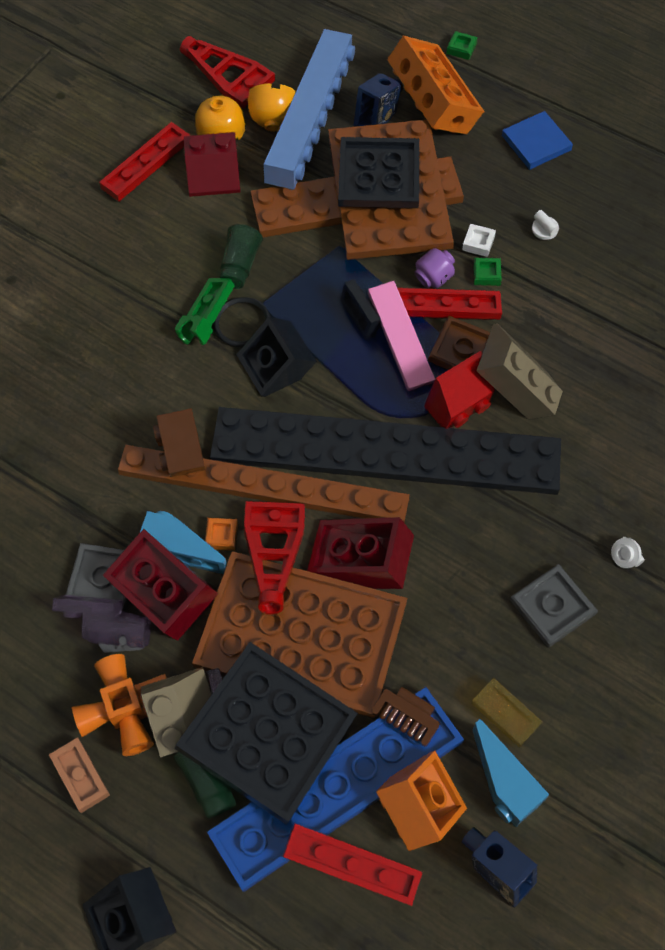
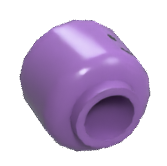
M437 248L430 249L417 260L415 276L424 287L439 288L453 277L455 273L453 266L455 259L447 250L442 252Z

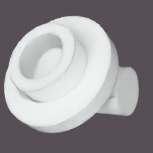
M539 210L534 215L535 221L532 225V232L539 239H552L557 235L559 225L555 219L548 217L542 210Z
M623 537L612 546V558L622 568L638 567L645 561L641 555L639 544L631 538Z

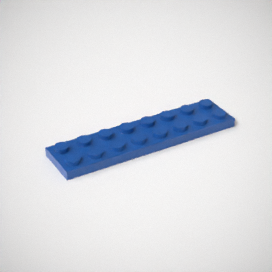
M427 687L415 695L435 707L431 717L440 723L438 730L427 747L421 745L422 738L420 741L414 740V736L421 727L420 725L412 737L407 735L414 721L411 722L406 732H401L400 728L407 717L404 718L398 728L393 726L400 712H398L391 724L387 723L386 719L392 711L390 710L385 719L378 718L337 745L287 825L251 802L207 832L242 892H245L290 861L282 857L294 823L328 835L380 800L376 791L392 775L429 752L435 750L439 758L463 743V737Z

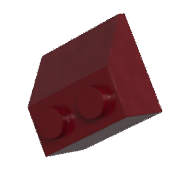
M235 132L184 136L189 197L241 193Z

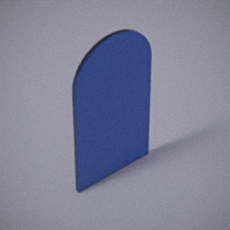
M340 245L263 303L271 317L291 320L312 355L367 406L383 415L395 418H415L429 414L424 405L433 383L408 391L381 324L379 323L375 337L365 340L341 303L340 297L344 282L354 279L366 298H369L368 289L383 283L356 259L347 260L346 250ZM410 317L428 361L440 333L422 317ZM428 362L434 378L448 371L443 367Z

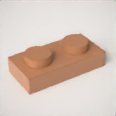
M78 737L49 754L80 813L110 796Z

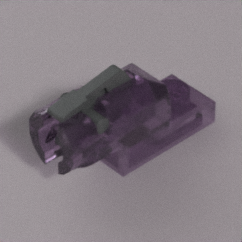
M61 595L53 598L52 611L63 612V617H82V638L99 644L104 653L141 650L148 646L150 642L151 620L147 617L124 611L122 613L123 600Z

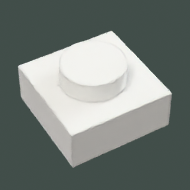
M470 224L462 250L488 257L496 230Z

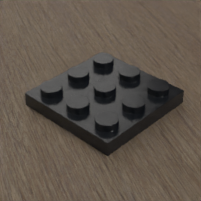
M341 137L338 206L419 208L420 139Z

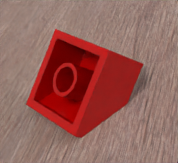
M481 351L435 378L424 407L441 427L447 429L455 426L459 428L468 421L469 416L475 412L481 414L491 405L489 401L495 392L494 387L477 372L483 354Z

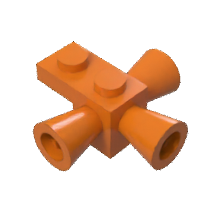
M113 654L100 659L95 663L94 667L106 686L100 689L103 702L72 707L81 737H84L108 721H111L115 729L120 728L122 755L133 756L150 749L154 743L140 721L148 717L141 696V687L167 679V677L163 674L134 685L131 678L127 679L125 655Z

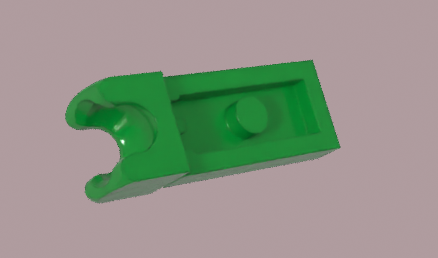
M209 278L187 316L182 315L175 327V332L183 343L189 344L195 336L198 337L201 345L207 343L213 332L211 326L235 287L230 278Z

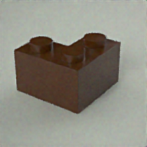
M192 408L157 415L158 424L153 425V430L158 446H163L164 453L159 454L162 470H168L170 477L205 470Z

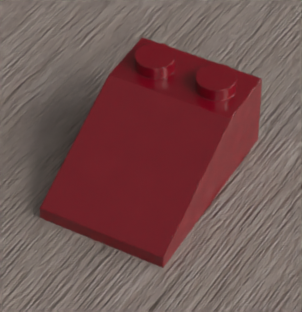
M400 517L320 520L307 571L373 589H403L414 534Z
M145 529L138 534L103 574L116 589L163 633L177 641L218 595L211 586Z

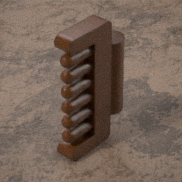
M404 687L400 688L397 695L385 689L372 708V714L377 716L380 713V718L385 719L391 708H393L386 719L387 723L391 724L398 712H400L393 726L398 728L404 718L407 717L400 728L401 732H406L411 722L414 721L407 735L412 737L420 725L421 727L414 736V740L420 741L422 738L421 745L427 747L440 725L439 721L431 717L435 707Z

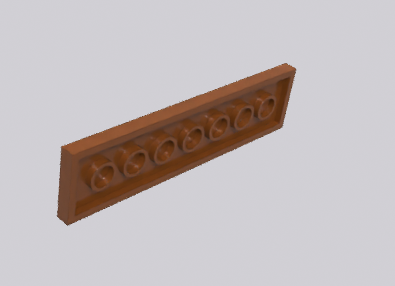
M451 156L438 158L446 205L463 203L464 195ZM335 177L299 182L294 190L276 186L251 191V199L260 238L341 224Z

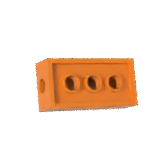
M402 36L387 60L393 68V73L403 83L404 90L411 95L415 101L416 108L423 113L432 129L467 135L485 111L438 44Z

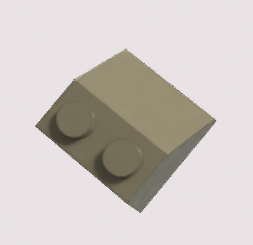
M203 667L141 687L142 700L160 757L178 752L175 750V745L211 696Z

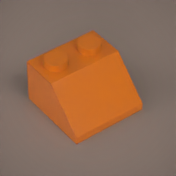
M435 750L392 775L376 791L382 806L386 809L408 851L441 841L467 809Z

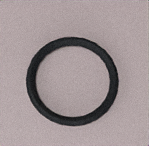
M238 297L227 301L213 324L218 338L228 345L243 347L248 340L234 341L222 334L219 327L220 317L228 307L246 302L258 306L264 313L266 321L270 314L263 303L250 297Z

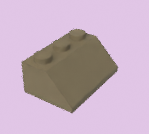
M498 323L493 324L477 372L527 419L555 415L563 392L548 372Z

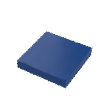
M545 111L502 131V137L529 170L571 151L573 146L572 142Z

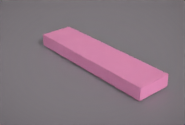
M395 281L368 289L369 298L375 312L381 319V327L407 390L411 391L434 383V375Z

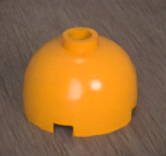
M272 83L261 84L251 88L248 95V109L252 120L267 131H278L296 91L280 84V89L271 88Z
M220 95L207 98L200 104L195 115L197 135L235 132L238 140L242 138L245 132V119L243 111L236 101L230 97Z

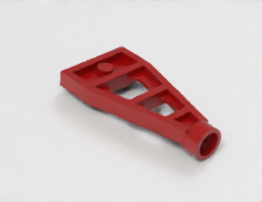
M187 36L181 43L180 52L196 64L223 96L230 97L236 101L242 109L248 105V95L251 88L275 81V73L257 61L202 40H196L192 36ZM211 55L222 59L214 68L205 62ZM230 66L244 70L245 72L232 83L222 76V73Z
M245 502L244 534L259 591L258 609L262 613L272 615L278 614L283 610V595L304 536L305 504ZM260 534H287L288 538L283 549L264 548ZM262 561H283L281 573L265 574Z

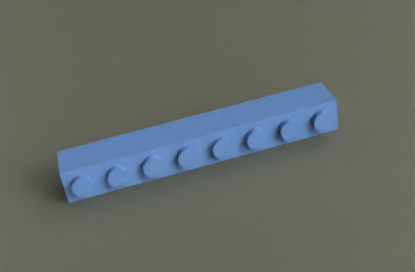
M324 29L263 164L264 183L294 190L298 180L303 179L305 163L311 160L313 144H317L319 141L320 128L326 125L327 111L332 110L335 93H339L341 89V78L346 77L349 66L348 62L353 61L355 55V46L352 45L351 34Z

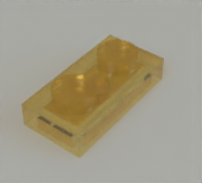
M495 678L481 690L471 703L519 748L542 724V721Z

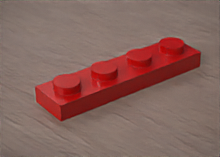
M169 123L99 182L101 189L120 202L184 147V136L190 135L174 123Z
M397 288L409 317L448 318V316L464 319L500 320L502 316L500 291Z
M296 823L292 827L282 857L410 906L413 904L423 873Z

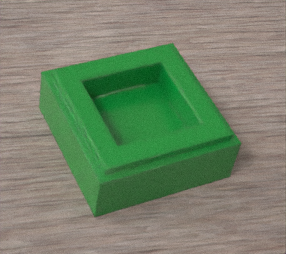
M455 31L447 46L446 54L469 60L476 47L478 37Z
M474 258V285L501 286V258Z

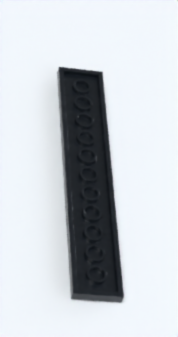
M219 407L210 459L245 466L558 495L560 490L561 438Z

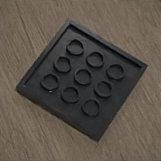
M249 642L175 745V750L287 825L358 713Z

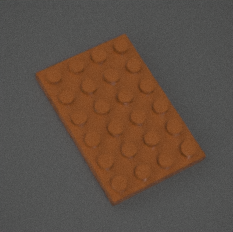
M427 120L328 129L337 197L339 192L341 137L420 139L419 208L339 207L347 260L428 252L433 248L439 250L453 249L454 241L431 125Z
M232 551L217 591L218 595L215 597L192 662L193 667H203L205 671L226 676L246 646L251 642L358 714L375 718V715L372 714V708L382 694L408 598L292 568L283 595L282 612L272 615L265 614L258 609L259 591L250 556ZM267 560L262 561L265 574L281 573L282 564Z

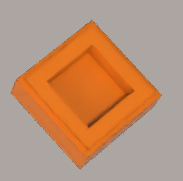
M208 518L205 542L215 550L235 551L238 528L237 519Z

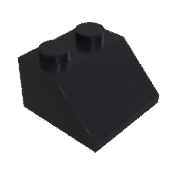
M268 317L236 354L258 392L263 397L301 380L317 362L292 321Z
M151 867L118 876L82 905L99 950H151L177 932Z

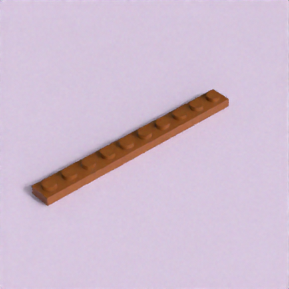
M125 445L118 467L119 475L268 502L303 503L307 509L363 519L400 517L405 523L410 494L203 458L205 470L170 477L168 470L163 471L159 454L164 453V451Z

